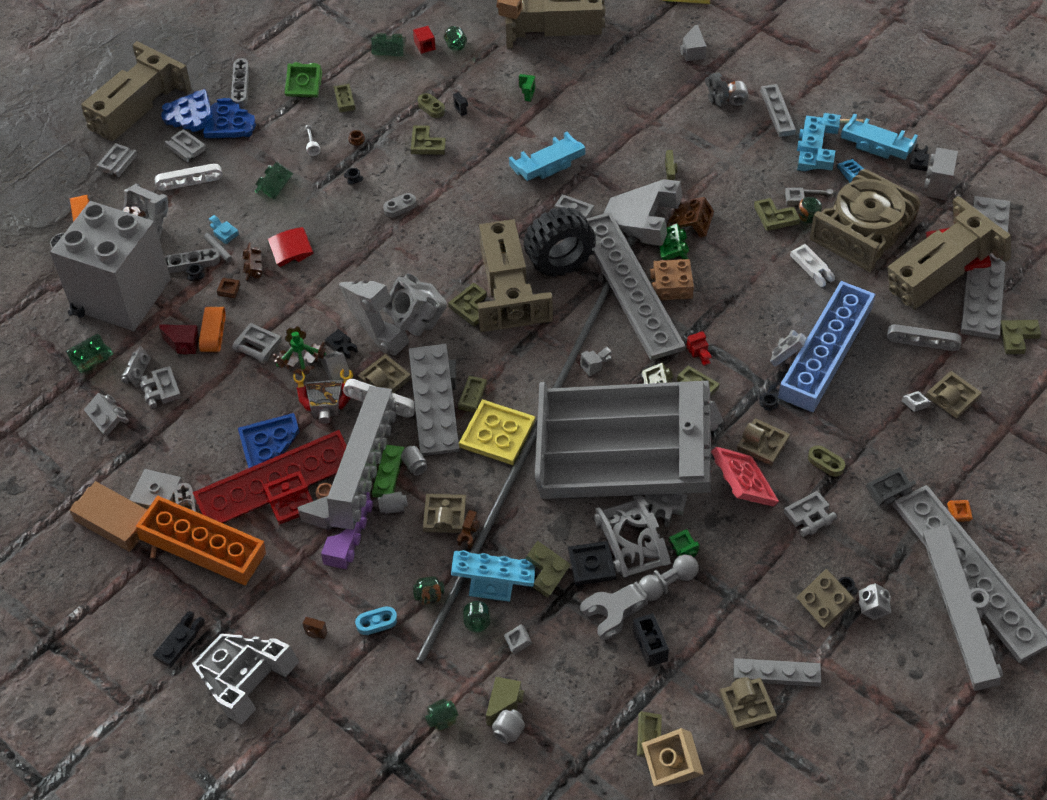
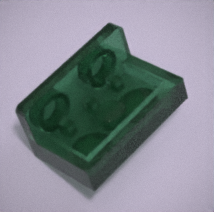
M376 33L371 38V54L403 56L406 37L402 36V34L386 36V33Z
M276 161L273 166L269 165L264 172L266 176L264 178L261 176L255 184L258 187L254 192L258 193L259 190H262L272 199H275L293 173Z
M95 334L66 350L73 367L80 373L89 371L97 363L105 362L110 356L114 355L111 348L103 342L99 334Z

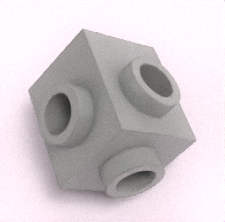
M876 583L859 590V605L862 614L876 620L891 613V597L888 590Z

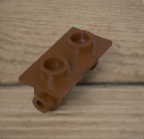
M249 242L247 249H244L242 259L245 260L243 273H246V281H248L250 276L260 278L262 275L261 251L257 247L251 248V243Z

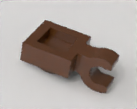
M468 511L462 526L463 530L457 538L458 546L464 540L468 541L469 549L473 546L472 535L478 531L480 523L477 520V512Z

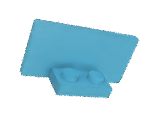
M462 550L454 551L451 575L471 578L469 596L510 602L513 584L534 586L535 565L526 559L518 560L506 556H490L485 553L475 554Z

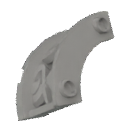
M134 184L124 191L123 210L127 206L130 208L135 206L142 209L146 216L143 215L144 218L154 221L160 238L164 229L161 227L164 217L167 218L168 196L164 194L158 195L141 188L139 184Z
M642 495L633 496L634 501L601 510L599 507L595 508V523L603 530L615 558L613 564L616 573H619L624 578L661 565L671 564L663 538H660V534L656 531L659 528L653 512L649 513V505ZM626 521L636 527H646L638 537V545L619 535ZM644 538H649V539L651 540V542H650V543H647V542L645 541V547H643V546H642V541H643V539H644ZM635 554L639 555L640 565L627 568L624 558L629 556L632 564L635 560ZM644 557L657 558V560L643 564Z

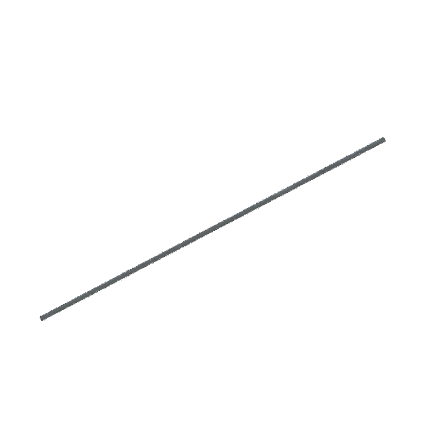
M634 236L632 238L629 237L627 240L631 248L636 240ZM606 281L553 388H562L611 290L608 281ZM538 418L470 553L479 554L537 438ZM457 577L416 658L417 663L424 664L466 577Z

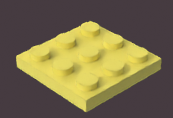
M482 399L459 442V448L514 465L536 421L535 416Z

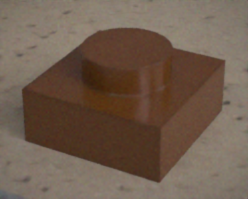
M222 278L217 289V295L235 299L241 286L240 280Z
M305 617L302 623L305 634L311 638L325 639L328 633L326 623Z

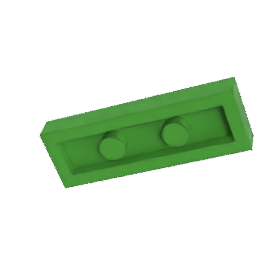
M386 445L374 483L373 497L378 498L383 497V494L394 493L402 464L401 454L404 447Z

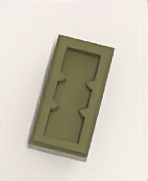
M350 84L333 86L339 113L356 110Z
M666 150L665 167L667 180L675 181L677 163H674L673 150Z
M468 376L458 403V409L476 412L485 391L487 379Z
M643 711L638 714L637 756L645 757L642 746L643 742L661 736L662 715Z

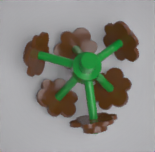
M298 326L295 328L290 327L286 330L285 341L289 342L291 348L287 352L284 350L280 351L279 356L273 354L274 363L281 369L285 367L289 370V367L293 368L298 363V358L293 356V352L298 353L301 368L294 370L293 373H299V376H302L303 372L306 376L310 374V370L314 369L315 366L305 367L302 351L305 349L304 359L308 363L318 362L320 358L323 359L326 356L325 342H322L321 346H317L316 343L308 346L303 341L306 338V332L301 331Z

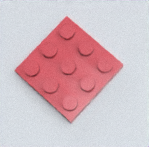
M715 447L711 451L715 458L714 462L721 468L723 477L732 487V493L736 498L773 507L779 502L752 456L720 447Z

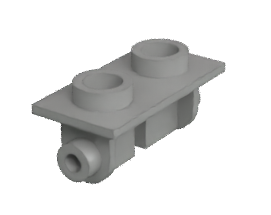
M141 346L132 353L128 363L129 367L121 375L123 383L128 384V382H132L135 387L138 386L140 377L143 376L151 359Z

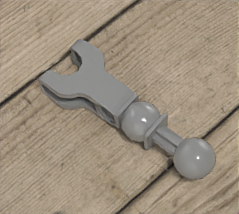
M681 555L674 561L673 568L662 575L655 570L654 575L644 576L639 584L636 581L634 584H630L613 594L597 592L581 603L580 610L587 617L595 614H603L607 617L598 626V636L602 640H607L621 632L624 620L648 605V601L658 600L663 593L667 594L669 584L678 579L683 581L692 580L699 571V565L692 556Z

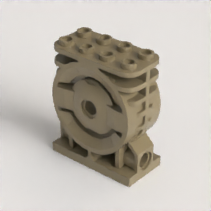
M862 169L852 179V182L846 184L839 191L833 208L824 209L822 212L817 211L814 214L810 240L862 269L871 272L875 267V262L883 255L884 250L895 244L899 234L903 233L911 225L912 221L917 218L920 199L916 194L867 169Z

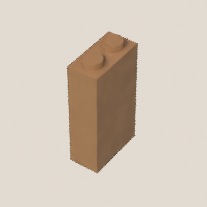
M96 481L91 487L86 489L82 497L74 502L70 509L75 522L128 552L140 541L136 525L147 511V509Z

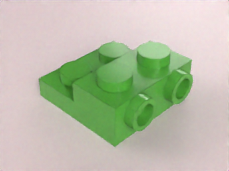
M288 63L285 96L318 98L319 85H321L322 79L321 65L316 63Z

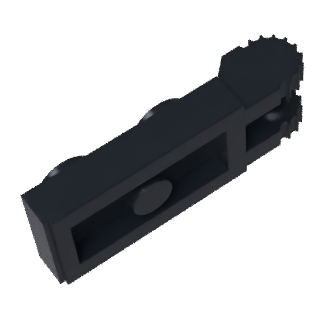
M187 611L182 617L181 622L176 625L154 652L153 657L171 668L196 638V634L203 626L205 619L201 616L192 623L190 629L188 625L193 620L194 613Z

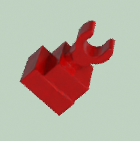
M701 331L688 336L686 348L692 357L699 356L703 366L711 364L709 359L712 356L708 352L709 344L706 341L704 332Z

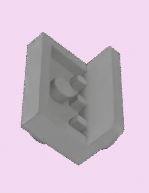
M97 393L84 411L103 434L109 435L119 422L127 424L129 420L125 416V411L115 404L116 400L112 396Z

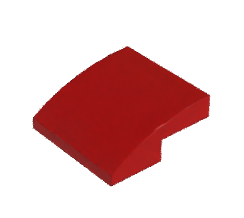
M303 227L281 232L268 239L276 264L279 267L294 259L300 262L314 254Z
M301 471L263 485L279 525L300 517L298 507L313 502Z

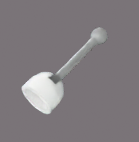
M306 125L305 130L308 131L310 140L306 150L310 156H316L320 153V146L317 142L313 141L311 125Z

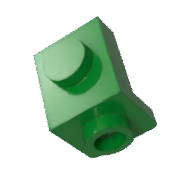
M687 529L669 537L668 541L678 557L681 555L695 557L697 555L700 545L698 541L694 542Z

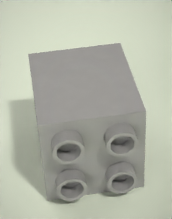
M89 201L50 251L69 305L73 303L74 307L78 309L83 306L85 315L135 331L171 281L154 221L93 201Z

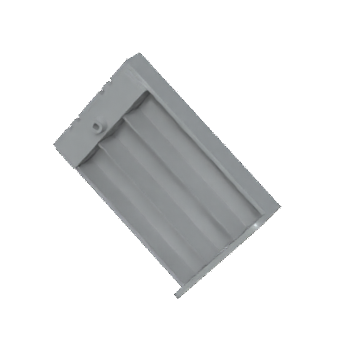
M709 381L549 389L546 382H540L535 482L541 499L711 492V399Z

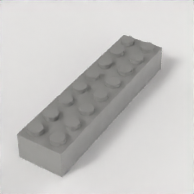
M369 386L327 498L330 526L354 530L356 522H360L361 508L365 507L367 501L366 493L371 491V480L376 477L377 464L381 463L382 450H385L387 444L386 438L391 434V423H394L396 420V411H393L395 397L392 395V389Z

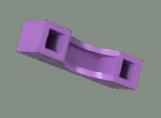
M369 492L366 493V505L361 508L360 522H356L354 530L345 529L338 535L327 537L321 553L323 565L347 569L349 562L352 563L355 555L354 548L360 543L361 529H365L367 513L371 512L373 507V501H371Z

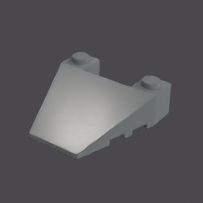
M663 179L610 198L603 214L611 212L620 230L625 232L627 236L639 238L640 242L645 244L662 246L667 235L666 220L662 217H654L658 206L678 209L682 199L681 181Z
M360 281L357 284L354 282H341L339 284L353 316L382 352L396 356L409 343V339L405 330L398 329L396 325L385 322L381 318L379 311L392 300L386 285L375 281H369L368 283Z
M221 633L192 665L227 717L242 725L256 710V707L248 697L255 687L271 670L286 677L299 663V660L290 645L278 639L261 640L260 637L248 639L244 638L243 635Z

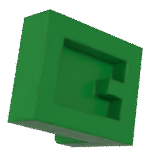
M519 74V88L522 89L525 101L531 102L536 89L535 76Z

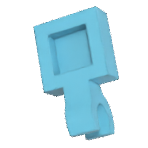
M215 215L209 218V221L212 222L210 227L214 229V235L224 244L229 243L239 235L238 230L227 221L222 224Z

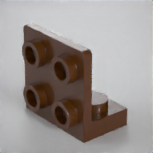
M705 197L680 202L678 209L673 208L667 227L678 224L680 228L692 225L699 237H705L714 210Z

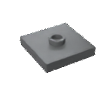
M144 469L129 500L143 508H149L157 495L173 501L175 497L174 490L177 485L182 483V479L178 476Z

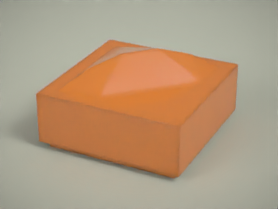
M952 500L947 503L949 512L957 522H966L973 519L968 500Z

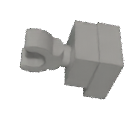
M608 347L604 348L598 355L594 351H585L581 353L580 366L590 377L602 370V362L612 359L609 356L612 351Z

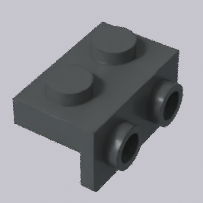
M901 467L867 483L866 488L877 506L884 503L887 506L897 500V496L901 495L903 497L913 492L912 488L916 485L915 480L910 482Z

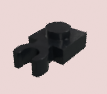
M916 144L911 155L909 169L927 171L929 162L928 146L925 145V149L921 150L918 148L919 144Z
M339 329L325 339L327 346L334 351H343L344 356L348 359L351 358L349 351L358 352L357 346L351 343V338Z

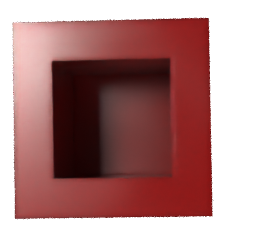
M429 26L413 30L414 43L420 54L436 50L435 37Z

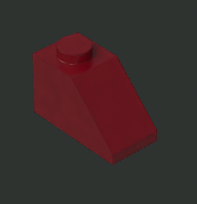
M159 325L162 339L177 354H196L199 342V333L196 325Z

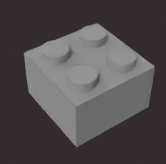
M936 148L935 154H931L929 164L932 166H928L926 177L930 178H926L924 189H927L926 197L947 200L958 151Z

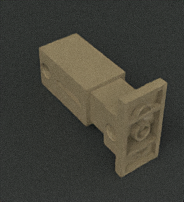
M522 0V11L518 18L506 17L507 49L513 48V42H516L517 37H525V32H544L545 37L602 35V28H605V18H602L605 15L604 0Z
M136 41L133 44L137 64L128 72L121 70L81 104L88 129L98 133L105 139L114 141L154 107L152 101L161 93L168 95L174 88H177L188 94L192 88L186 65Z
M957 196L953 199L954 225L943 233L937 230L888 266L889 290L893 295H897L906 306H910L915 310L965 273L964 266L975 258L983 260L993 253L996 258H1000L1004 262L1011 259V235L961 197Z
M515 219L479 224L480 249L490 294L494 296V301L478 303L480 332L552 322L553 301L551 292L533 295L530 284L526 283V265Z

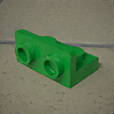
M678 224L667 227L666 238L663 245L660 246L661 258L663 260H670L680 255L683 259H688L687 253L689 248L685 242L687 235L685 230H681Z

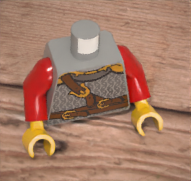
M344 369L341 370L340 376L344 379V383H342V380L306 382V386L303 384L305 381L304 373L302 372L303 378L300 381L296 380L294 374L293 379L298 384L299 402L306 411H311L312 417H319V422L322 424H328L332 416L340 415V410L350 400V397L344 394L343 388L346 381L353 378L351 370H349L348 377H344Z

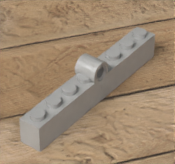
M948 525L923 531V541L973 689L978 691L1000 685V678L1003 677L1000 664L995 663V648L993 644L989 645L987 626L982 625L980 618H983L982 615L986 614L989 610V594L982 588L973 589V587L968 586V571L966 568H962L960 563L963 562L960 550L955 548V534L953 531H949Z

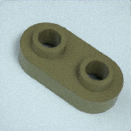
M424 93L418 97L419 108L433 118L444 116L445 106L434 96Z
M817 445L810 448L808 460L812 465L830 476H840L844 472L845 462L841 457L823 446Z

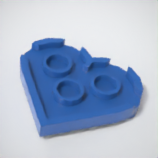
M206 89L196 91L193 94L181 97L171 103H165L162 106L161 117L166 125H173V127L182 126L184 130L191 129L192 132L205 128L209 119L212 120L213 118Z
M230 98L217 99V102L212 104L213 118L212 120L209 119L206 123L207 126L203 132L204 138L250 137L252 135L256 122L254 115L249 114L248 110L240 109L239 104L234 103Z

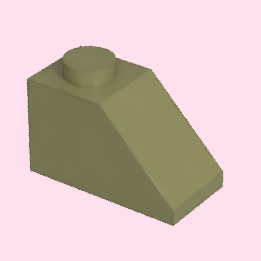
M495 677L486 713V723L488 726L493 725L503 710L511 711L514 709L517 711L518 704L523 703L525 690H521V681Z

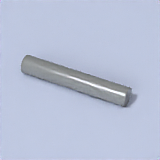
M209 233L204 235V239L214 249H217L227 262L232 260V256Z

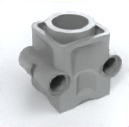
M406 274L404 277L396 279L389 293L392 300L382 309L393 319L398 329L408 330L415 336H421L424 330H432L445 311L447 302L431 283L420 282L414 275Z

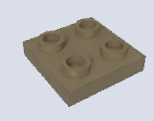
M385 354L358 375V380L375 387L392 389V393H394L411 380V374Z
M950 371L927 392L926 397L957 419L981 397L982 392Z
M755 418L745 428L742 439L737 445V450L773 466L788 442L790 434Z
M426 494L423 532L461 533L465 521L466 495Z
M825 569L796 597L825 629L856 601L828 569Z
M748 677L739 678L731 686L720 689L719 694L735 731L776 719V712L761 678L750 680Z

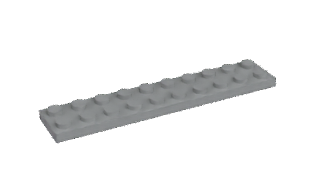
M974 196L973 207L1008 232L1010 201ZM991 253L989 255L991 267L974 268L971 271H966L961 334L999 339L1005 262L1000 258H996Z
M609 212L587 218L596 235L593 255L649 359L654 360L684 351V342L612 213Z
M927 485L893 502V507L923 544V531L948 525L949 531L954 532L956 538L955 548L960 550L963 562L960 563L962 568H966L968 571V586L973 587V589L982 588L989 594V610L982 616L1019 663L1047 649L1046 628Z

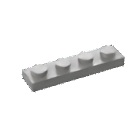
M778 85L761 86V94L778 137L795 135L796 129Z
M734 658L733 682L739 678L748 677L750 680L761 678L762 682L767 684L820 687L821 663Z

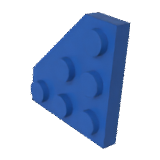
M294 413L238 428L248 468L285 453L299 434Z

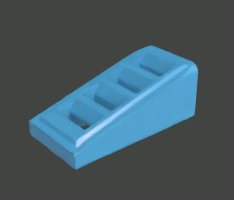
M853 159L837 164L838 169L849 183L858 175L860 170L864 169Z

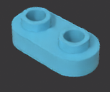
M388 606L364 612L356 618L357 631L363 635H370L390 629L397 623V613L392 607Z

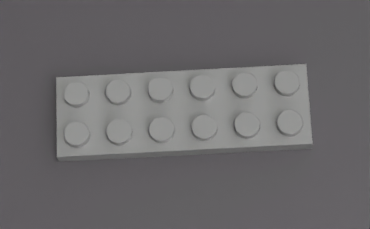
M447 344L409 348L420 452L423 456L459 452Z

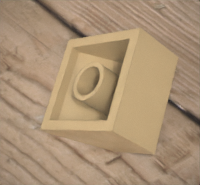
M680 728L642 743L655 787L681 783L704 775L690 731Z

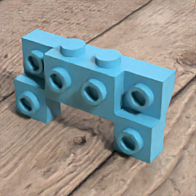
M824 113L823 118L806 116L804 129H800L799 139H802V141H798L797 151H800L797 170H833L835 150L822 149L824 132L838 134L841 115Z
M853 114L841 133V138L857 143V149L886 159L893 155L906 160L918 138L916 134L912 139L904 137L905 131L903 130L898 136L897 133L869 124L870 119L867 118L864 123L856 121L857 114Z
M565 132L564 139L559 141L554 137L553 145L531 154V159L524 151L521 152V158L515 160L512 156L509 157V165L517 175H522L526 181L537 176L544 179L570 167L572 160L585 155V146L581 142L576 141L568 132Z

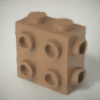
M690 259L653 261V268L650 269V279H654L652 287L660 300L693 299L694 285Z

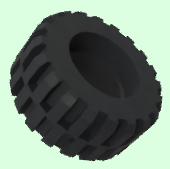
M559 207L557 210L555 208L551 209L550 212H545L541 214L540 218H536L533 221V225L528 227V233H525L523 243L525 252L535 269L541 272V274L556 277V275L563 276L565 273L574 272V269H579L584 262L589 260V256L593 254L596 245V235L585 216L579 210Z

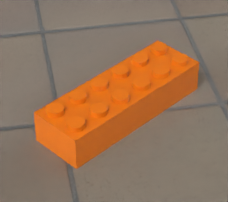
M158 495L136 525L140 540L245 586L266 555L263 540Z

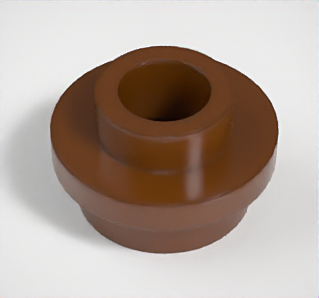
M354 130L349 134L348 141L351 145L358 146L365 142V136L361 131Z

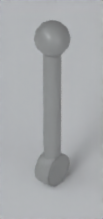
M804 190V193L832 196L833 190Z

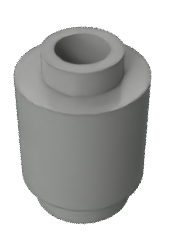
M409 446L403 450L401 459L410 473L416 476L423 474L427 470V461L416 446Z
M401 491L383 494V497H378L380 513L405 511L404 507L408 506L406 495H402Z

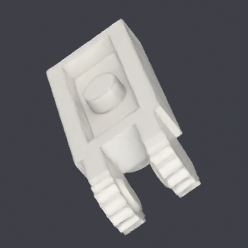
M806 244L791 251L790 256L814 278L820 287L826 285V280L830 283L835 281L833 272Z

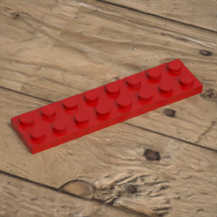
M337 430L194 491L193 496L202 515L218 522L226 523L269 504L263 488L264 484L301 471L308 487L336 475L347 445L340 430Z

